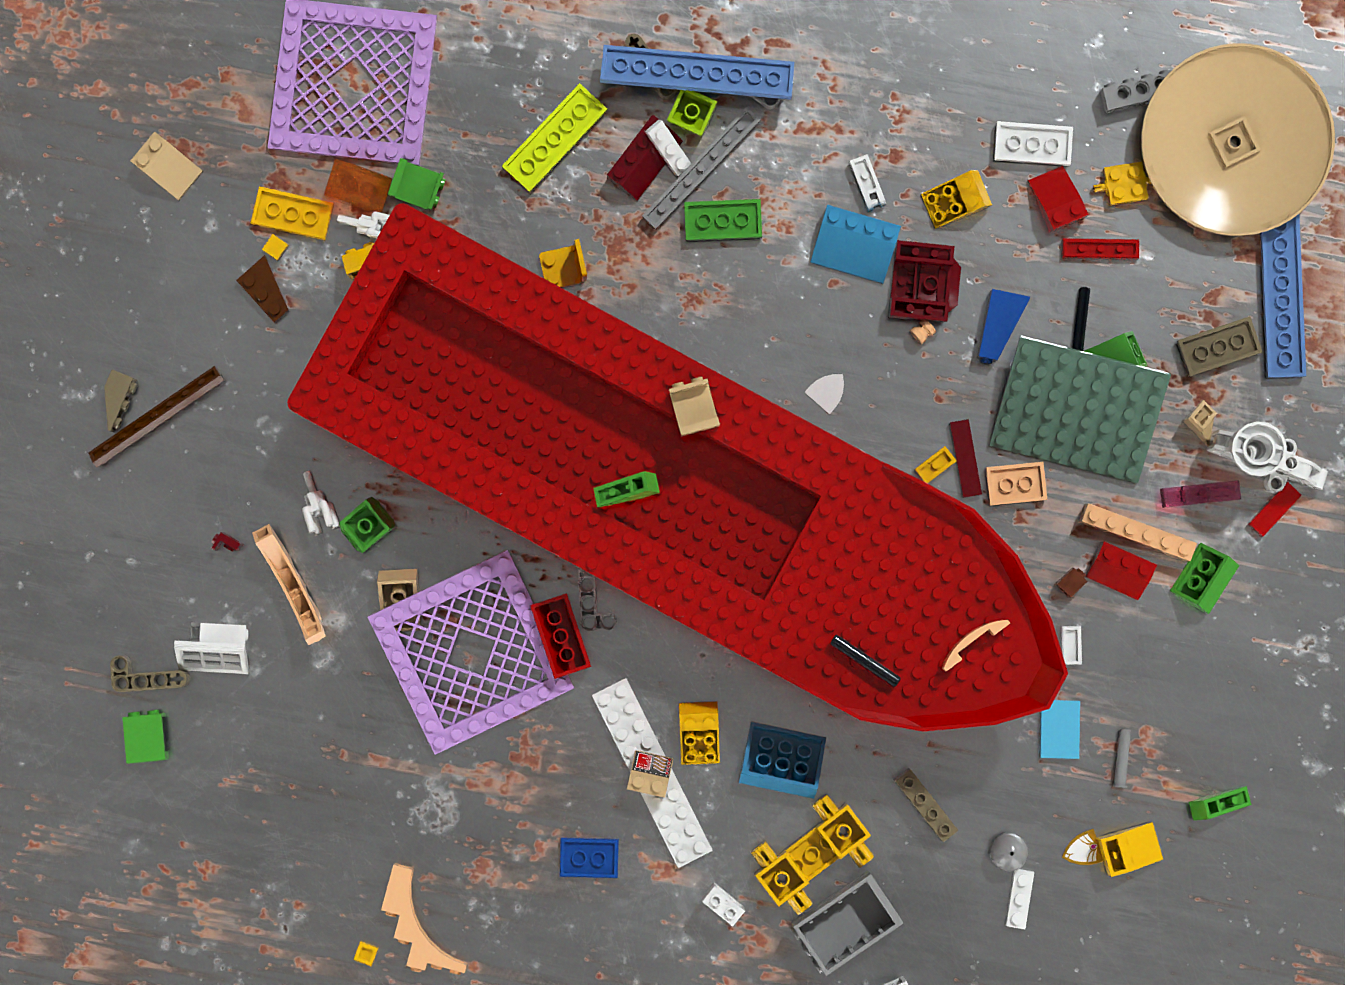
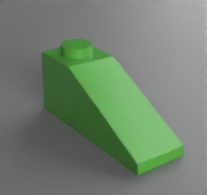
M646 471L593 488L597 507L637 500L660 493L656 474Z
M1247 786L1189 801L1193 821L1211 819L1252 805Z

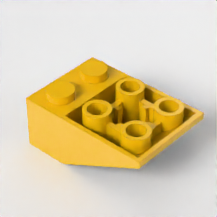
M970 170L921 193L935 229L992 206L978 170Z
M717 702L679 703L681 765L720 763Z
M1153 822L1097 837L1106 872L1110 877L1128 873L1163 860Z

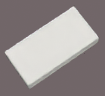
M1061 626V651L1066 665L1082 664L1081 626Z

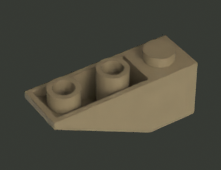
M111 370L104 386L108 430L114 433L116 429L120 428L122 424L121 416L130 405L129 397L135 393L137 388L136 379L115 370Z

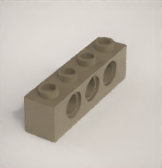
M907 768L894 779L895 783L942 842H945L959 831L911 769Z

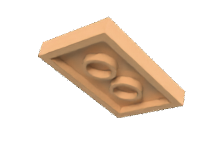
M1044 462L985 468L989 506L1048 500Z

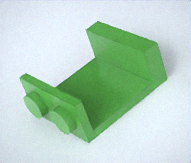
M400 158L387 196L431 211L432 207L436 208L440 198L436 196L438 189L442 190L446 181L443 178L444 173L440 172L439 174Z
M159 710L147 711V715H140V712H130L128 717H122L127 764L169 759L168 751H165L162 717H165V713H159Z

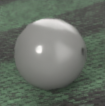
M1004 833L993 841L990 849L991 859L999 869L1015 871L1021 868L1027 861L1028 846L1019 835Z

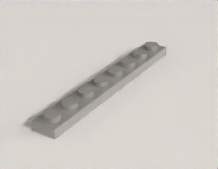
M746 107L642 215V218L656 230L761 119Z

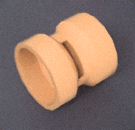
M921 320L919 326L909 330L921 345L926 342L928 336H933L936 333L935 328L927 320Z

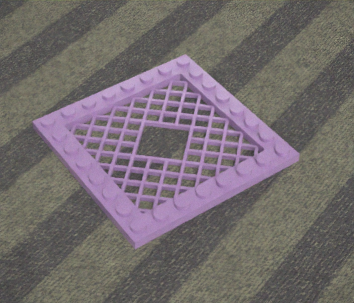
M286 0L268 149L396 164L399 163L400 158L408 160L407 162L420 166L437 15L309 0ZM304 21H309L306 25L303 26ZM316 22L328 24L322 29H320ZM314 24L318 32L310 37L305 29ZM334 24L347 26L341 31H339ZM332 26L337 34L328 39L324 31ZM353 26L365 27V29L358 33ZM351 28L356 36L348 42L342 34ZM372 28L383 29L384 31L377 36ZM370 30L375 38L367 44L361 36ZM391 31H400L403 33L396 38ZM302 32L308 38L303 44H301ZM388 32L394 40L385 46L380 38ZM410 33H416L415 39L412 37ZM322 34L327 42L318 48L313 40ZM407 34L413 42L404 48L399 40ZM340 36L346 44L337 50L332 42ZM359 38L365 46L356 52L351 44ZM378 40L383 49L375 54L370 46ZM311 42L316 50L308 56L302 48ZM397 43L402 51L393 56L389 48ZM330 44L335 52L326 58L321 50ZM414 46L412 58L407 51ZM349 47L354 54L345 60L340 52ZM368 49L373 56L364 62L359 54ZM301 51L306 58L298 64ZM387 51L392 59L383 65L378 56ZM320 53L324 61L316 67L311 58ZM405 53L411 61L402 67L397 58ZM338 55L343 63L335 69L330 60ZM357 57L379 86L349 108L327 79ZM376 59L381 67L373 73L367 65ZM309 61L314 69L305 74L300 67ZM394 61L400 69L391 75L386 67ZM328 63L333 71L324 77L319 69ZM412 64L411 75L409 76L405 69ZM384 69L389 78L381 83L376 75ZM299 70L304 77L296 82L297 71ZM317 71L322 79L314 85L308 77ZM403 72L408 80L399 85L395 77ZM307 80L312 87L303 93L298 85ZM392 80L398 88L389 94L384 85ZM326 82L330 90L322 96L317 87ZM410 83L409 92L407 95V93L403 90V87ZM296 88L301 96L294 101ZM382 88L387 96L379 102L373 94ZM315 90L320 98L311 103L306 96ZM401 91L406 98L397 104L392 96ZM334 92L339 100L330 106L325 98ZM371 96L377 104L368 110L363 102ZM304 98L310 106L301 112L295 104ZM390 98L395 107L387 112L382 104ZM323 100L328 109L320 114L314 106ZM342 102L347 111L338 116L333 108ZM407 102L405 114V112L401 109V106ZM361 105L366 113L357 118L352 110ZM294 107L299 114L292 119V111ZM380 107L385 115L376 120L371 112ZM313 109L318 116L309 123L304 114ZM398 109L404 117L395 123L390 114ZM332 111L336 119L328 125L323 116ZM350 113L356 121L347 127L341 119ZM369 115L375 123L366 129L360 121ZM302 117L307 125L299 131L293 123ZM388 117L393 125L385 131L379 123ZM321 119L326 127L317 133L312 125ZM405 120L403 133L402 130L398 127V125ZM339 121L345 129L336 135L331 127ZM358 123L364 131L355 137L350 129ZM377 125L383 133L374 139L369 131ZM292 126L296 132L290 131V127ZM310 127L315 134L303 132ZM396 127L401 136L393 142L388 133ZM329 129L333 136L322 134ZM348 132L352 138H346L341 136ZM367 134L371 140H364L360 138ZM386 136L390 142H381L379 140Z
M508 549L368 616L375 634L435 755L574 689L568 675L556 679L553 677L530 605L534 603ZM499 576L501 581L495 580L493 578ZM487 582L485 590L476 587ZM490 582L501 585L498 594L487 591ZM503 586L510 599L500 596ZM470 590L467 598L458 596ZM473 590L483 593L480 603L470 600ZM486 594L496 597L493 607L483 604ZM453 598L452 601H451L450 607L441 604V603H443V602H445V601H447V600ZM456 598L466 601L463 611L452 608ZM499 599L509 602L506 612L496 609ZM468 603L479 606L476 615L465 612ZM511 604L518 616L509 613ZM435 606L432 615L424 613V611ZM438 606L448 610L445 619L435 616ZM481 607L492 610L489 620L478 617ZM451 611L461 614L458 624L448 621ZM494 611L504 615L502 624L491 621ZM417 615L415 623L406 621L407 619ZM420 615L431 618L428 628L418 625ZM464 615L474 619L471 628L461 625ZM507 616L517 619L514 629L504 626ZM434 619L444 623L441 632L430 629ZM477 620L487 623L484 633L474 630ZM520 621L526 633L517 630ZM400 623L398 631H396L395 625ZM403 623L413 626L410 636L400 633ZM446 624L457 627L454 637L443 633ZM490 624L500 628L497 637L487 634ZM416 628L426 631L423 641L413 637ZM459 628L496 640L483 675L447 663ZM503 629L513 632L510 642L500 639ZM429 632L439 635L436 645L426 642ZM516 633L526 636L523 646L512 643ZM399 636L409 639L406 649ZM442 637L452 640L449 649L439 646ZM528 638L534 650L525 647ZM411 641L422 644L419 653L408 650ZM498 642L508 645L505 654L495 651ZM424 645L435 648L432 658L421 655ZM511 646L521 649L518 659L508 656ZM437 649L447 652L445 662L434 659ZM524 650L534 654L531 663L521 660ZM408 654L417 656L415 665H413ZM494 654L504 658L501 667L490 664ZM536 656H538L542 667L534 665ZM420 658L430 661L427 671L417 667ZM506 659L517 662L513 672L503 668ZM433 662L443 665L440 675L430 672ZM519 663L529 666L526 676L516 673ZM446 667L456 670L453 679L443 676ZM489 667L499 670L496 680L486 677ZM532 668L542 671L539 680L529 677ZM417 671L426 674L423 683L421 682ZM459 671L469 674L466 684L456 681ZM502 672L512 675L509 684L499 681ZM546 673L548 679L542 681L544 674ZM428 675L439 678L435 688L425 685ZM471 676L482 679L479 688L468 685ZM515 676L525 679L522 689L512 686ZM441 679L451 682L448 692L438 689ZM484 680L495 683L492 692L481 689ZM528 680L537 683L525 689ZM454 684L464 687L461 696L451 693ZM497 684L507 687L504 697L494 694ZM425 688L434 691L431 700H430V698H429V696H428V694H427ZM467 688L477 691L474 701L464 698ZM510 689L519 691L518 693L508 697ZM437 692L447 695L444 705L433 702ZM480 693L490 696L487 705L477 702ZM449 697L460 700L457 709L447 706ZM493 697L502 700L490 706ZM462 701L473 704L470 713L460 711ZM433 705L442 708L440 717L438 716ZM475 705L485 708L473 714ZM445 709L455 712L452 722L442 719ZM458 714L467 716L455 723ZM441 722L449 724V726L444 728Z

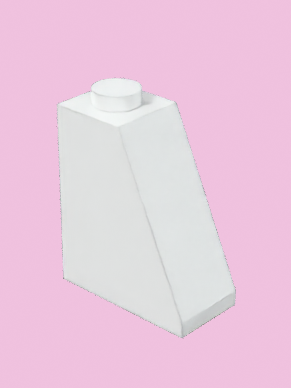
M191 622L190 641L245 645V641L248 639L246 625Z

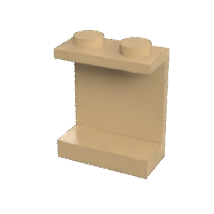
M703 377L691 379L692 383L686 385L683 382L675 383L669 389L681 437L720 426L708 379L703 380Z

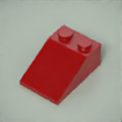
M1063 166L1028 180L1050 233L1080 221L1089 215L1080 194Z

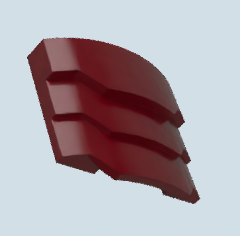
M897 240L891 284L890 318L948 322V313L958 306L961 266L954 259L955 246Z

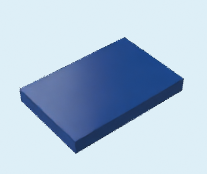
M561 837L560 877L618 878L619 839Z

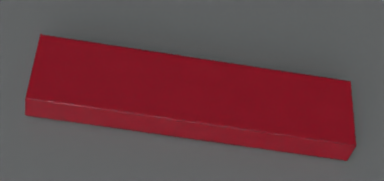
M969 419L950 422L962 497L982 495Z

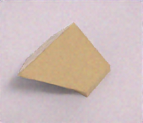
M1203 400L1182 421L1207 446H1210L1214 417L1217 413Z

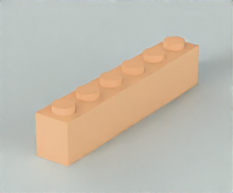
M1089 503L1084 505L1078 521L1084 525L1185 562L1191 561L1197 545L1193 541Z

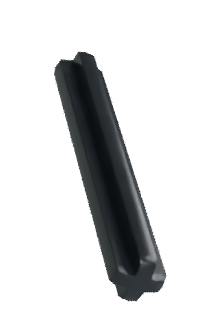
M1080 287L1072 349L1080 351L1084 349L1090 298L1089 287Z
M835 635L831 640L830 644L893 687H896L900 682L901 678L840 636Z

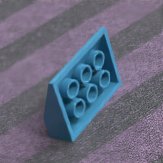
M827 205L810 263L883 284L901 226Z
M751 722L739 783L814 799L819 785L826 738Z

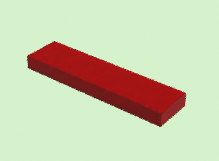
M1063 238L1062 258L1139 259V239Z

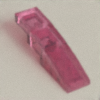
M1239 480L1160 489L1162 508L1241 499Z

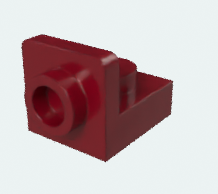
M220 532V534H216L212 539L211 543L213 546L211 549L217 551L221 544L225 543L223 547L232 552L234 549L240 551L244 544L225 532Z

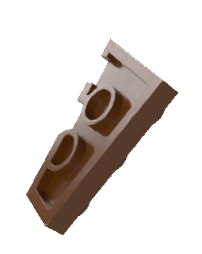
M264 255L236 281L269 318L276 323L289 312V309L267 257Z

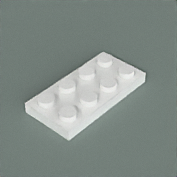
M997 121L994 160L1070 166L1073 127Z

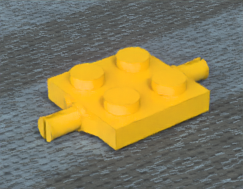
M1141 161L1104 167V184L1093 185L1094 193L1106 192L1110 206L1148 200L1147 185L1151 184L1143 171Z

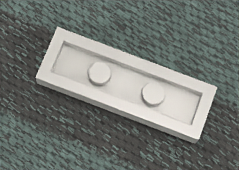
M657 120L645 131L675 176H679L691 165V162L662 120Z
M1024 869L1014 871L1005 926L1020 929L1026 928L1034 871Z

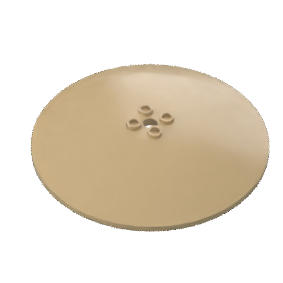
M1232 43L1211 47L1190 56L1177 65L1163 79L1152 95L1145 112L1141 132V149L1145 169L1152 186L1162 201L1176 215L1191 225L1208 232L1227 236H1246L1266 232L1283 225L1301 213L1312 202L1325 183L1330 171L1335 148V130L1331 109L1324 93L1314 78L1301 65L1283 53L1264 46L1247 43ZM1231 137L1239 138L1240 144L1238 147H1233L1230 144Z

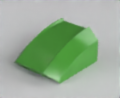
M373 497L363 501L339 522L341 532L352 546L361 553H364L396 527L394 519L390 517L380 502Z

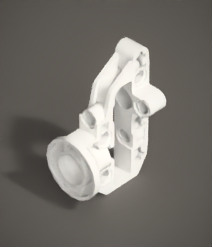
M1257 421L1246 424L1235 433L1224 430L1212 432L1211 436L1214 439L1212 445L1208 446L1206 450L1217 456L1234 461L1238 468L1248 475L1260 477L1266 475L1264 480L1266 491L1270 493L1281 491L1286 485L1287 480L1314 489H1323L1328 471L1312 461L1296 456L1297 445L1295 441L1285 439L1278 428L1273 425ZM1286 443L1290 445V451H1287ZM1276 470L1283 472L1284 474H1278ZM1272 479H1276L1278 481L1277 489L1272 488Z

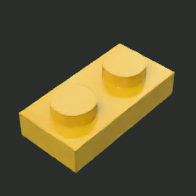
M944 446L914 470L928 484L957 460Z

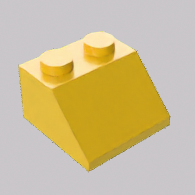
M374 242L366 243L363 245V248L358 250L356 248L345 251V255H342L346 274L351 280L355 279Z

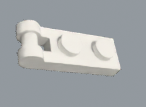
M868 154L850 160V166L867 210H873L878 205H886ZM876 193L877 198L871 200L869 195Z

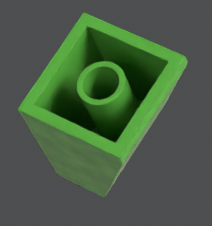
M1133 331L1123 333L1084 351L1143 367L1148 366Z

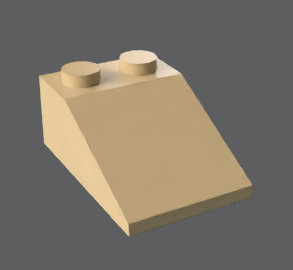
M156 132L150 136L131 159L134 165L177 200L181 199L203 172Z
M417 569L379 571L377 585L380 610L419 592ZM417 615L407 619L406 621L415 623ZM420 615V618H419V621H418V625H420V626H421V615ZM400 623L395 625L396 631H398ZM403 623L401 631H412L413 626Z

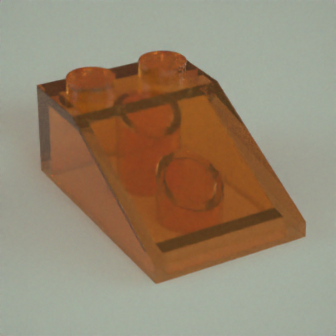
M335 159L324 196L329 200L366 211L382 213L392 178L358 165Z

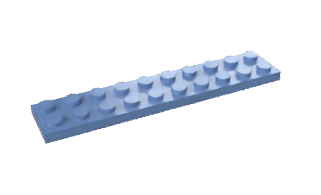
M604 45L600 83L791 100L794 62Z
M1298 214L1283 225L1260 233L1266 378L1306 377L1300 216Z

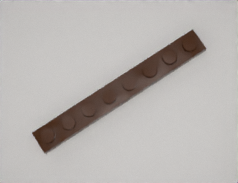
M213 366L88 452L92 463L96 467L106 463L126 447L137 442L142 436L153 431L158 425L169 420L174 414L185 409L190 403L201 398L206 392L217 387L224 381L219 370Z

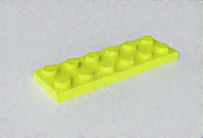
M579 83L502 165V168L530 193L608 109Z

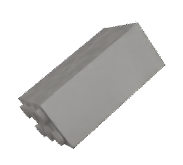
M866 871L791 922L793 925L791 930L798 941L802 939L804 942L802 947L809 957H814L813 963L819 973L824 972L827 976L903 924V921L869 871Z

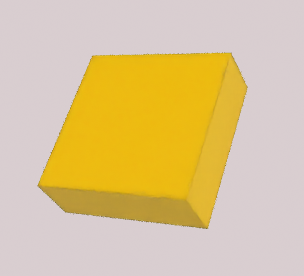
M272 234L262 250L279 261L289 245Z
M360 941L353 960L372 966L379 947Z

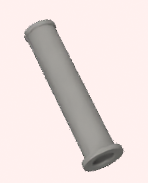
M1119 729L1114 784H1112L1114 787L1127 788L1126 776L1132 730Z

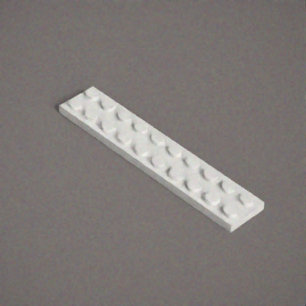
M627 678L592 695L630 773L635 750L665 756ZM671 768L665 798L641 793L677 867L680 868L713 850Z

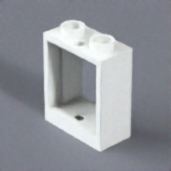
M715 882L711 884L702 896V902L731 926H734L745 912L744 906Z

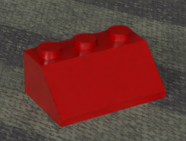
M1102 541L1086 573V578L1139 600L1148 586L1157 564Z

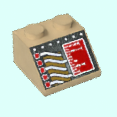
M635 750L627 789L665 798L673 758Z

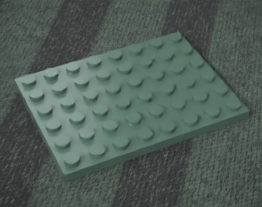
M1020 335L989 446L1138 483L1171 374Z

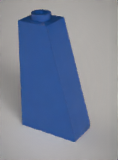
M996 289L990 291L977 358L981 359L982 363L992 364V362H996L999 359L1029 302L1030 296Z

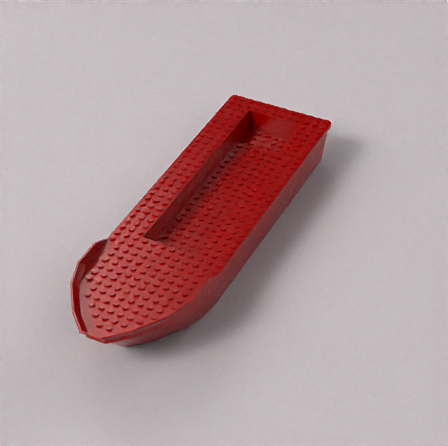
M399 203L393 208L288 398V407L294 413L861 721L922 732L997 725L1050 709L1068 675L1053 621L1021 560L974 508L926 482L876 459L407 204ZM703 377V380L708 379L720 426L681 437L669 389L675 383L683 382L684 385L692 383L691 379ZM643 471L656 474L660 493L637 500L597 507L593 488ZM1008 620L1010 622L1009 625L995 635H991L987 630L958 652L962 658L960 662L948 671L942 669L943 663L951 649L970 631L994 621ZM835 635L840 636L898 675L901 678L900 682L896 687H893L830 644Z

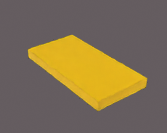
M259 186L251 224L326 241L334 203Z

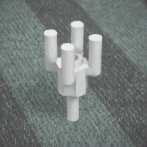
M376 211L372 213V217L362 215L359 219L339 215L337 222L357 227V233L370 237V242L375 243L390 215Z
M310 471L304 472L303 476L309 493L304 496L307 506L302 508V512L309 533L314 532L315 535L323 533L318 520L320 516L324 517L326 526H332L333 529L340 527L333 503L325 500L322 490L316 491Z

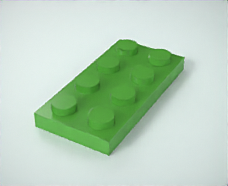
M761 199L684 202L686 241L762 238Z

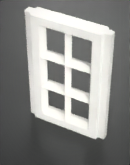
M174 641L179 670L235 674L249 673L245 645ZM183 651H196L199 653H183ZM203 652L219 653V655L203 654ZM223 653L239 654V656L223 655ZM185 659L200 660V662L185 661ZM204 660L220 661L221 663L205 662ZM225 662H240V664H230Z

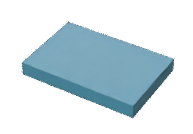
M1054 700L1050 709L1041 711L1040 758L1079 759L1080 701Z

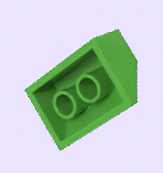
M1200 543L1191 561L1187 563L1170 591L1192 606L1209 614L1239 565L1231 557Z

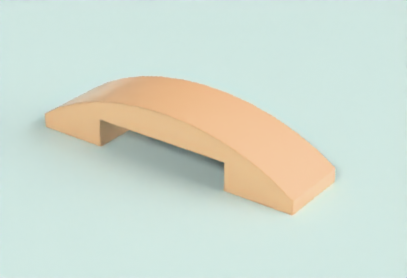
M1008 620L994 621L970 631L951 649L943 663L942 669L948 671L960 662L962 658L958 652L987 630L991 635H995L1009 625L1010 622Z

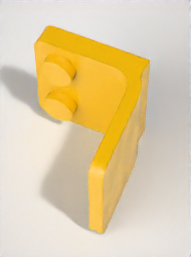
M575 239L574 244L571 246L539 254L544 279L564 288L582 284L587 280V272L579 239Z

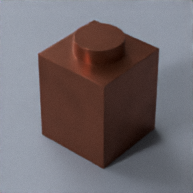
M1071 568L1055 585L1068 598H1071L1088 581L1085 579L1086 575L1079 568Z

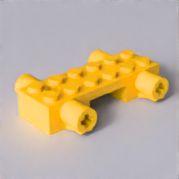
M828 794L812 805L823 821L777 856L766 841L751 852L752 856L762 867L754 873L756 878L778 907L787 901L797 915L803 913L813 904L803 891V888L824 869L847 854L850 855L859 868L874 857L864 843L871 836L847 803L838 809ZM842 826L844 828H848L846 830L847 834L845 836L843 834H838L840 832V827ZM779 874L787 875L785 876V882L777 881Z

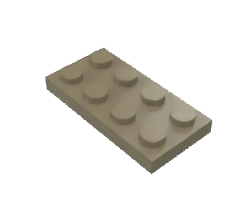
M1250 316L1177 341L1189 377L1263 352Z

